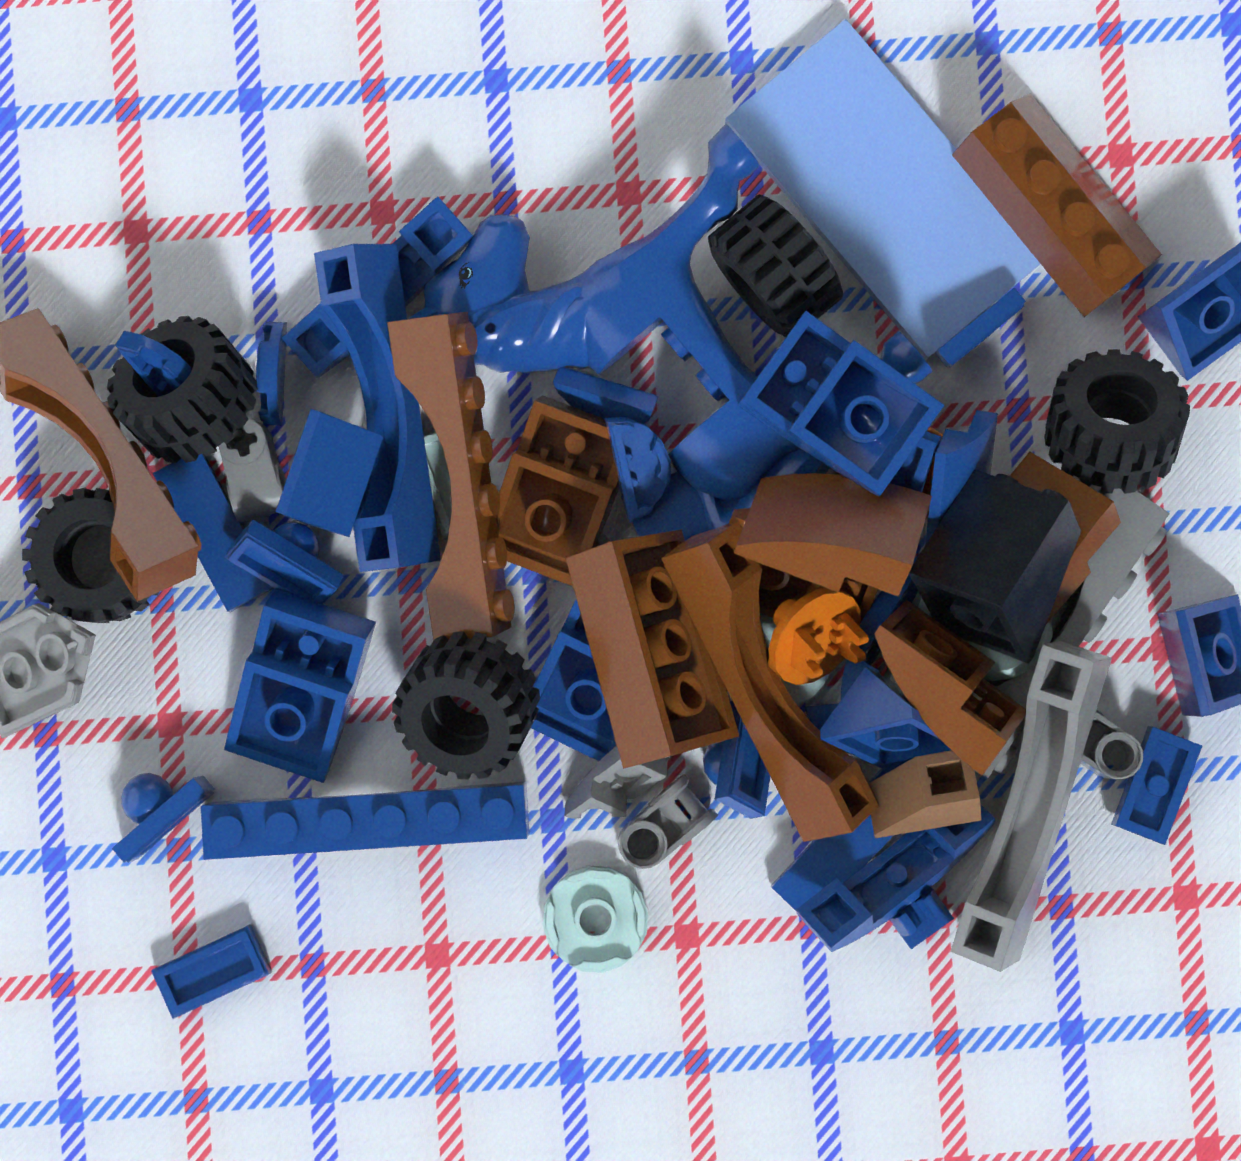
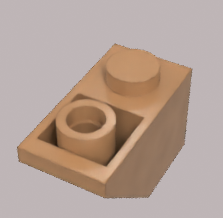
M953 751L914 757L868 783L879 805L871 814L875 838L982 820L975 771Z

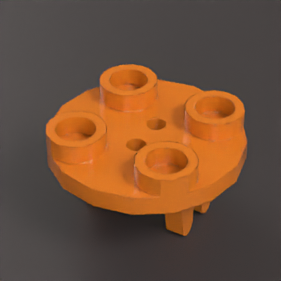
M819 588L801 597L799 600L788 599L784 601L775 611L773 621L776 627L768 648V666L782 680L795 685L813 683L828 675L845 658L854 664L866 660L865 652L859 648L860 645L866 644L869 641L868 635L859 626L861 623L860 608L854 598L844 589L840 588L839 592L828 588Z

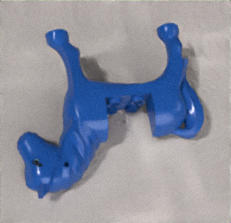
M726 124L708 142V169L701 185L677 212L646 237L629 243L597 260L586 271L571 280L538 291H530L525 272L530 237L524 222L515 216L505 214L490 215L480 222L473 235L474 237L470 240L460 257L448 264L426 283L424 288V309L408 318L414 319L468 312L469 322L473 324L478 340L477 351L474 354L475 364L484 365L499 373L509 371L522 373L557 371L559 367L563 368L566 366L580 370L589 366L599 376L664 321L668 328L661 335L684 362L691 356L695 358L703 368L695 376L715 400L719 402L725 396L729 399L727 403L700 424L668 454L675 470L689 485L698 491L709 530L729 524L734 509L751 508L761 478L787 474H826L830 467L809 455L738 406L758 376L745 365L728 342L711 308L694 281L690 261L695 245L709 230L718 223L731 218L738 210L739 183L741 180L749 177L760 166L746 145ZM897 331L884 343L880 359L913 383L921 382L933 372L923 356L900 331ZM720 500H739L737 506L727 510L723 508Z

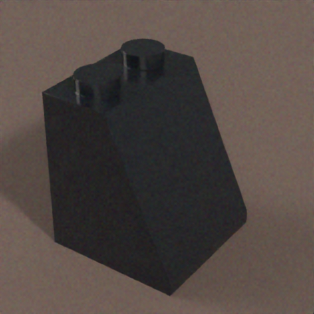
M974 470L912 565L909 575L932 618L963 639L1029 664L1036 653L1081 529L1070 502L1060 493L1050 489H1044L1041 492L1023 486L1006 474L993 476Z

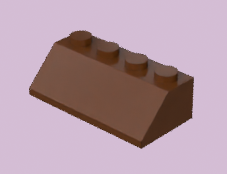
M1031 93L1010 102L973 130L952 154L1083 317L1091 313L1162 255Z
M682 529L611 541L565 558L623 769L739 737L726 687L661 559L685 541Z

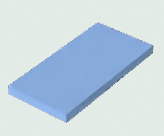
M846 19L725 119V124L741 139L760 166L925 360L1040 265L1039 261L952 156L956 151L954 145Z

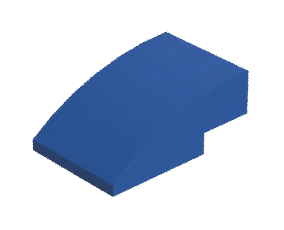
M805 311L741 399L738 406L809 455L879 497L940 413L944 404L858 342L853 340L850 343L809 312Z
M275 589L263 606L253 650L245 662L224 750L324 783L353 702L376 622Z
M576 599L534 685L535 688L539 689L540 700L536 706L539 708L538 714L531 729L600 761L617 745Z

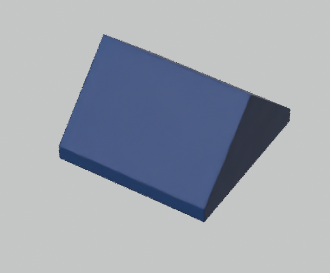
M1241 242L1138 316L1179 374L1187 381L1241 342Z
M310 409L276 512L301 523L350 537L383 436L323 412Z
M1238 594L1157 613L1182 715L1209 716L1241 705V604Z
M867 667L864 668L820 729L821 740L881 769L902 765L917 756L952 751L922 720L919 711L909 703L897 683Z

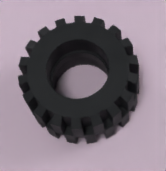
M756 195L708 236L712 257L731 286L767 326L784 337H787L805 311L818 319L843 297L839 276L818 243L789 211L764 195Z
M180 316L173 323L168 319L158 323L157 328L153 330L149 328L145 330L141 335L163 344L178 354L193 369L188 378L177 389L157 397L124 357L116 360L112 368L115 375L108 379L107 390L111 393L107 400L109 407L114 411L113 414L151 455L158 459L162 457L166 462L177 463L182 458L187 463L196 461L200 454H204L207 457L217 452V446L223 442L227 445L235 437L233 433L236 429L244 427L249 419L246 413L254 409L256 398L252 394L258 390L257 381L253 377L254 371L215 324H210L207 319L197 317L192 320L190 316Z
M1108 349L1107 355H1101L1095 351L1086 354L1085 361L1075 359L1068 364L1067 371H1061L1053 389L1044 435L1045 446L1050 447L1048 455L1053 463H1062V471L1072 477H1078L1080 482L1089 487L1091 485L1101 487V492L1112 494L1114 489H1122L1124 494L1136 492L1137 485L1147 489L1156 485L1158 477L1165 478L1170 472L1172 464L1176 461L1190 414V405L1186 404L1188 394L1185 387L1178 386L1179 378L1173 371L1164 372L1162 370L1164 364L1156 359H1152L1149 362L1142 359L1143 354L1131 351V355L1121 354L1120 349ZM1103 418L1118 419L1130 425L1112 423Z
M87 488L74 489L71 496L60 494L53 498L54 506L51 509L42 507L35 517L41 521L37 528L28 527L25 537L32 539L31 549H22V560L29 561L31 564V570L24 573L28 583L36 584L38 587L34 594L41 602L51 604L50 610L61 616L71 617V620L109 623V621H122L131 618L130 613L134 611L141 612L150 605L147 601L149 597L138 602L136 601L119 573L106 585L99 588H91L85 586L77 578L73 570L72 551L78 538L86 530L97 525H105L112 528L115 511L109 490L96 488V490Z
M465 631L453 632L450 639L444 635L434 639L430 646L426 645L420 652L395 693L397 696L392 704V713L397 715L393 722L396 732L405 734L402 740L403 745L408 751L415 750L419 754L416 759L426 766L429 762L437 767V773L447 776L450 771L456 773L457 779L469 780L472 773L479 779L490 777L493 770L499 773L508 766L510 760H514L537 717L539 708L536 706L540 700V692L538 688L532 687L536 681L532 669H523L522 665L525 659L518 652L511 655L505 649L508 644L497 639L495 644L487 641V634L475 632L472 639H469ZM450 696H457L468 700L483 715H476L465 711Z

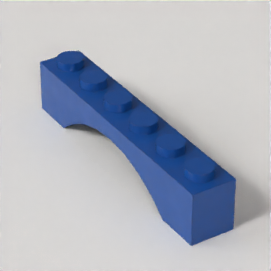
M350 244L314 253L321 307L336 326L350 353L362 391L366 410L367 430L383 436L353 525L359 572L401 568L441 561L420 407L414 395L395 377L387 322L407 320L397 244Z
M526 782L359 795L221 801L201 806L204 860L527 839L530 835Z

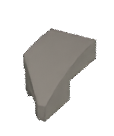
M615 746L589 771L565 803V816L571 819L581 818V814L588 809H602L611 813L612 817H626L627 799H635L667 777L668 759L662 758L623 769L618 748Z

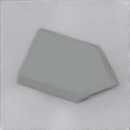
M39 603L0 622L1 738L17 733L79 703L96 634Z

